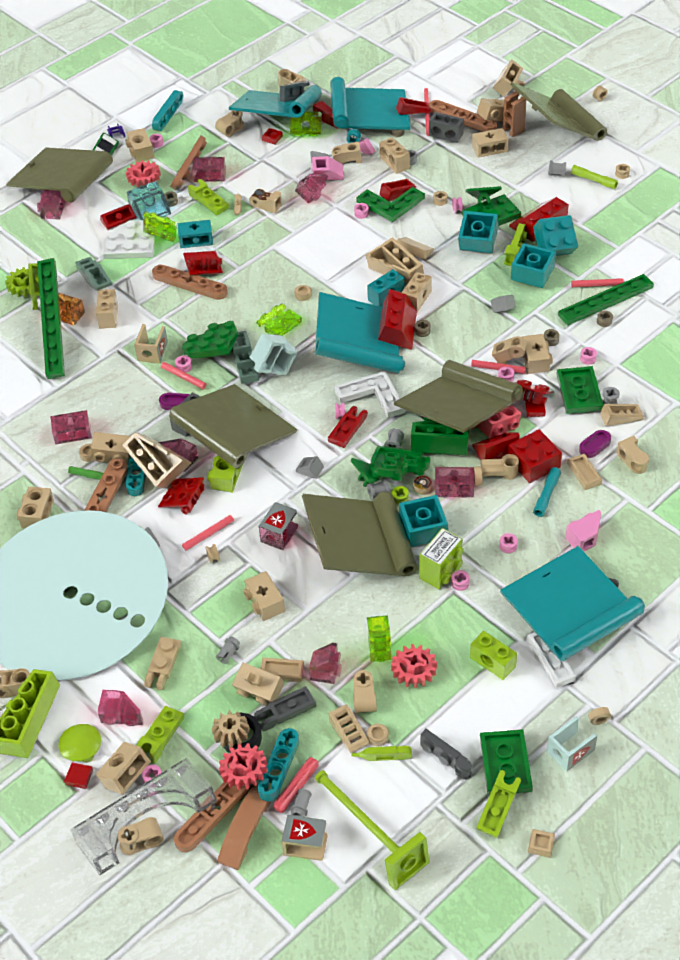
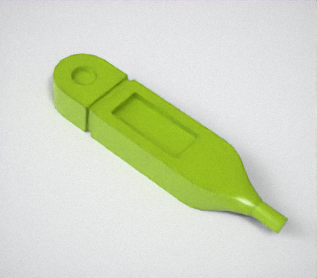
M405 745L398 747H368L361 752L351 753V757H360L367 761L407 760L412 757V749L410 746Z

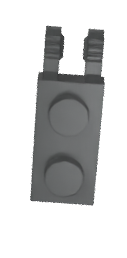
M299 81L280 85V101L285 102L297 99L305 91L304 87L310 85V82Z
M305 686L268 703L267 706L256 711L254 717L259 721L267 718L260 724L261 730L266 731L273 728L276 724H280L316 707V701Z
M425 728L420 734V745L423 750L429 754H434L443 765L454 768L455 774L465 780L470 778L472 762L458 750Z

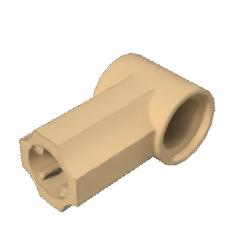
M513 454L505 455L502 459L481 460L482 476H502L509 480L518 476L519 459Z

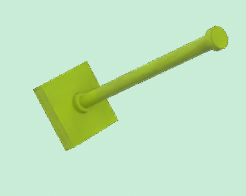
M324 770L316 774L315 781L318 784L322 783L392 852L385 859L388 883L394 890H397L430 863L427 839L421 832L399 847L328 778V774Z

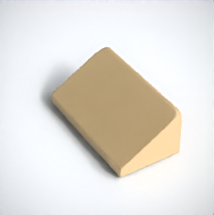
M407 237L397 239V242L408 252L424 260L434 251V248Z

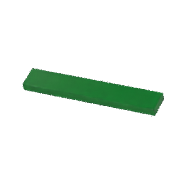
M645 274L639 275L559 310L558 316L567 325H571L652 289L654 283Z

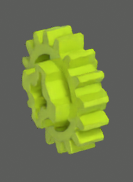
M22 267L19 270L17 268L15 273L10 272L11 276H6V287L8 292H11V295L16 294L17 297H20V295L24 297L28 294L30 295L28 269Z

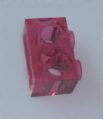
M44 190L41 192V200L37 203V211L40 212L41 219L60 220L66 201L62 198L60 191Z

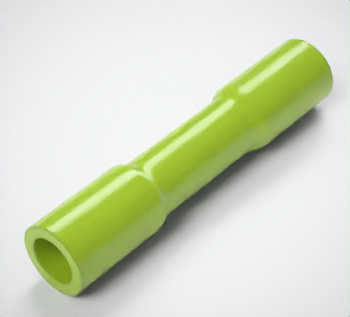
M573 165L571 168V174L595 181L615 190L618 185V180L591 172L583 167Z

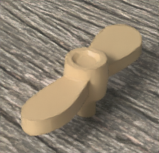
M235 194L234 214L239 215L241 213L242 197L240 194Z

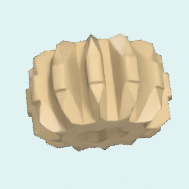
M229 710L227 715L220 712V719H214V726L211 728L216 743L220 742L223 748L227 744L233 748V744H242L241 740H247L249 725L245 716H241L238 711L232 714Z

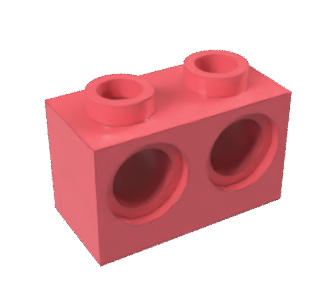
M511 405L476 426L490 439L518 428L522 413Z

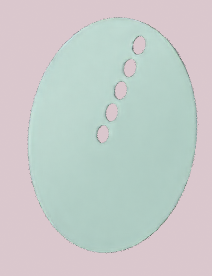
M90 510L73 511L48 517L28 526L13 536L0 548V664L9 670L25 668L29 673L33 669L52 671L57 681L92 675L116 664L129 655L146 639L162 613L167 597L168 572L166 562L155 540L133 521L116 514ZM73 586L78 589V593L74 598L68 599L63 595L68 587ZM84 594L94 595L92 604L84 606L80 603V598ZM101 601H109L111 608L105 613H100L97 611V605ZM125 608L128 610V615L123 620H116L113 617L115 610ZM136 615L145 617V623L140 627H133L130 624L131 619Z

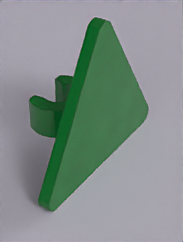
M502 187L466 189V193L478 199L477 203L479 206H481V201L484 199L487 201V205H489V196L502 190Z
M351 458V463L361 473L358 480L364 481V487H367L369 483L373 484L382 479L372 477L370 463Z

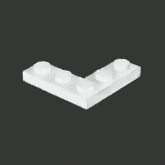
M385 371L334 386V391L340 403L375 393L387 418L405 413V409L394 405V402L400 398Z
M535 632L527 635L529 644L556 688L575 681L576 676L566 660H559Z

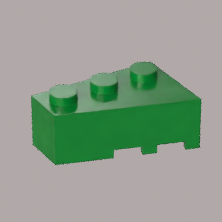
M433 420L412 423L411 450L436 454H468L469 430L463 433Z

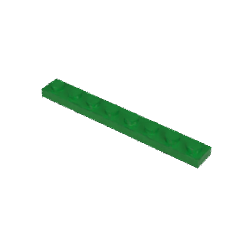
M54 258L37 261L45 375L47 379L65 376L56 261Z

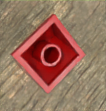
M505 432L499 436L474 443L472 448L480 460L502 459L503 456L508 455V444L520 439L519 432Z

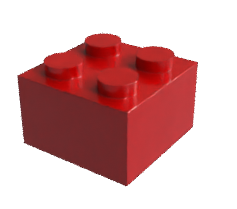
M540 429L508 444V454L518 457V472L529 484L549 474L552 467L561 468L562 452Z

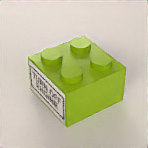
M442 528L419 555V579L438 590L444 584H448L452 574L458 571L463 564V539Z

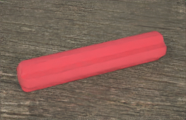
M309 757L274 802L273 806L276 811L284 813L298 794V790L303 788L318 768L319 764L316 759Z

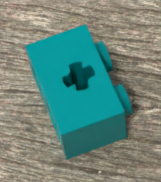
M210 220L177 223L180 249L213 245Z
M392 269L367 285L368 301L373 305L383 307L390 289L401 293L405 289L404 277Z

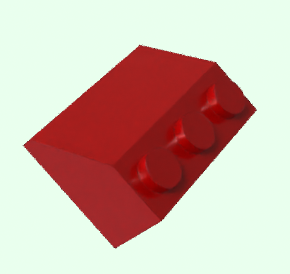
M554 197L530 210L509 224V227L516 231L519 223L525 224L527 239L535 242L536 237L533 226L539 219L567 216L569 204L558 197Z
M389 290L383 303L378 340L412 350L417 310L406 294Z

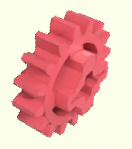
M142 160L141 162H136L135 165L131 164V168H127L126 177L128 183H131L132 186L136 184L137 187L142 185L145 188L147 185L151 186V183L156 184V180H160L161 172L159 165H156L155 162L150 163L149 160L147 162Z
M411 644L410 649L403 646V652L397 650L396 656L392 657L391 671H393L394 678L398 677L399 684L406 682V687L413 684L414 688H417L418 684L421 683L424 687L426 680L432 682V676H436L437 661H435V654H430L429 648L422 650V645L415 648L414 644Z
M249 743L246 744L245 748L238 744V749L236 750L230 747L231 753H223L224 760H219V772L223 782H228L230 788L236 785L237 790H240L241 786H245L247 790L249 789V784L257 786L256 780H264L263 773L268 772L266 767L268 763L263 750L259 751L258 746H254L251 749Z

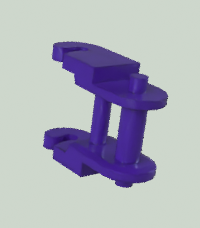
M118 123L115 127L110 128L108 126V135L113 137L114 133L118 132L123 138L126 137L123 127L119 126Z

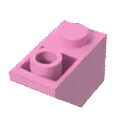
M329 156L312 157V181L344 180L343 164Z
M597 510L593 513H588L585 517L572 521L567 525L565 539L573 548L579 546L585 552L596 546L601 511Z

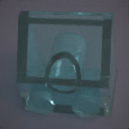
M156 181L127 191L128 203H130L138 220H157L171 214L163 190Z

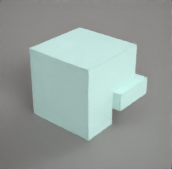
M261 334L250 358L256 363L254 369L259 373H271L273 371L276 375H286L298 351L283 336Z

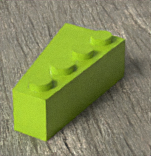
M33 669L17 690V696L5 706L7 709L0 717V754L29 758L60 688V684L52 671Z

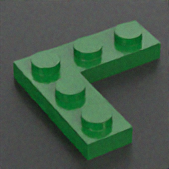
M412 187L393 202H389L367 189L356 197V202L367 204L369 210L393 223L424 200L425 193Z

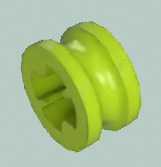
M397 486L392 489L391 494L396 505L409 500V491L406 487Z

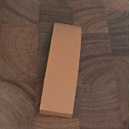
M258 785L251 788L236 812L222 844L217 863L239 870L248 851L247 845L263 813L267 812L272 802L263 801L259 797Z

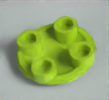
M76 724L63 732L59 738L58 747L63 758L70 761L88 763L93 760L94 755L101 747L102 739L100 732L94 726Z

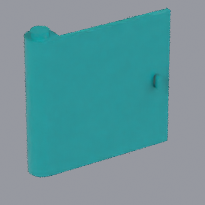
M334 77L330 81L333 123L337 128L410 130L409 115H400L396 109L399 97L406 98L405 89L345 88V81L341 77Z
M312 85L297 99L283 102L280 101V93L249 90L230 105L229 110L300 117L321 97L322 91L317 85Z
M319 292L315 355L396 374L403 371L405 367L403 357L399 356V346L378 340L383 307Z
M579 546L500 589L501 594L561 661H565L644 613L645 608L641 598L636 596L627 598Z

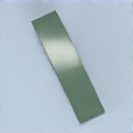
M91 256L75 262L81 275L96 291L113 285L102 266L96 260L93 261Z
M238 332L232 351L241 384L259 381L258 373L254 369L255 362L250 358L252 349L247 332Z

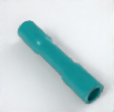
M552 467L549 471L545 486L533 509V514L538 517H543L553 489L561 475L559 468Z

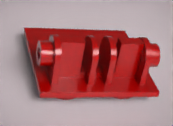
M216 251L183 253L189 275L223 273L221 268L222 258L217 256Z
M522 379L513 382L522 386L524 397L522 396L520 400L526 401L528 393L531 391L528 399L530 403L532 401V403L538 405H545L547 402L545 394L554 393V391L549 390V386L542 384L534 386L532 381Z
M205 478L175 479L158 507H180L183 514L191 513L200 495L205 490V485L202 483Z

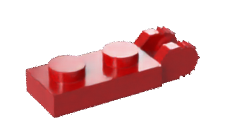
M352 406L330 433L328 442L345 448L366 420L367 410L363 409L356 417L358 408Z

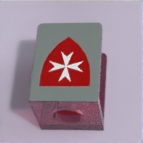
M275 502L258 526L260 542L283 551L298 529V524L291 522L297 514V510Z

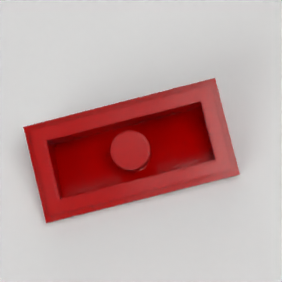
M130 203L100 215V221L107 230L137 218Z

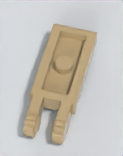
M160 637L145 677V687L150 688L156 676L159 677L157 689L163 690L181 647L180 640Z

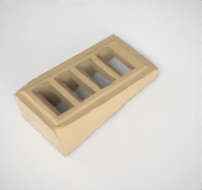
M604 404L600 413L605 426L644 419L638 404Z
M347 704L329 713L330 724L350 754L370 744ZM350 722L349 725H347V726H345V727H343V728L341 727V726H343V725H345V724H347V723ZM355 730V732L346 736L347 733ZM357 737H360L359 740H357V741H355V742H353V743H350L351 740H353V739H355V738H357Z

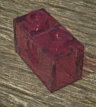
M193 157L192 173L194 182H198V179L204 182L225 181V157Z
M87 410L50 416L55 445L92 438Z
M435 467V495L443 498L474 497V467Z

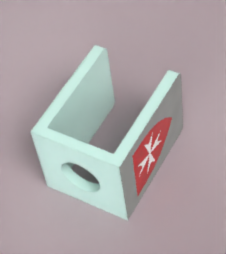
M577 716L548 737L547 752L566 771L591 754L596 747L597 735L595 733L570 752L562 746L564 742L577 733L579 724ZM556 749L560 752L562 757L558 755Z

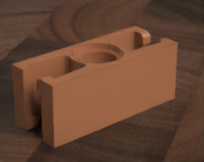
M518 92L504 97L503 130L506 132L511 129L509 135L512 137L525 131L527 100L524 97L518 99Z

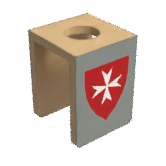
M142 324L134 344L137 361L160 363L168 343L165 326L161 327L155 345L147 344L146 324ZM144 350L150 351L152 356L145 355Z
M287 814L281 841L283 856L322 861L328 834L325 832L326 820Z

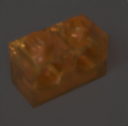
M58 292L61 322L75 325L85 313L83 301Z

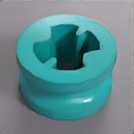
M350 129L346 137L347 142H360L361 133L356 129Z

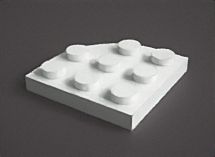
M129 220L113 229L105 239L104 259L154 257L156 220Z

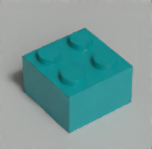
M464 211L458 236L459 249L493 253L499 227L498 214Z
M571 215L539 219L533 226L537 246L555 251L556 256L572 254L579 247Z
M523 243L511 264V280L543 288L555 267L556 252Z
M437 495L399 503V515L411 547L430 543L442 528L448 531V522Z

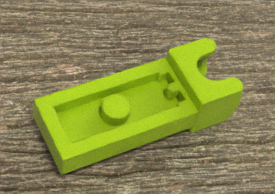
M198 179V187L188 186L189 196L195 201L198 200L216 216L229 209V203L212 191L203 180Z
M518 224L511 245L506 247L504 264L507 266H511L523 245V241L526 242L527 232L525 231V224Z
M164 706L146 734L136 744L145 753H150L152 764L158 761L162 755V750L183 721V712Z
M500 770L476 827L477 830L496 839L521 782V779L517 777L513 784H506L504 782L505 771Z

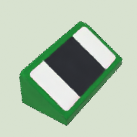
M102 133L92 150L106 151L112 156L119 141L106 133Z

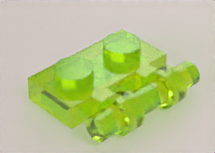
M145 211L143 214V232L174 242L176 239V222L166 216L161 217L157 213Z
M281 303L271 308V311L267 314L261 315L256 323L259 327L265 324V332L268 334L283 336L300 324L302 317L290 309L283 312L286 306Z

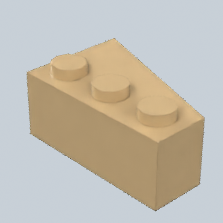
M393 237L366 254L369 269L383 275L394 269L404 277L406 285L416 272L424 274L423 264Z
M135 432L122 445L156 487L166 489L192 463L144 434Z

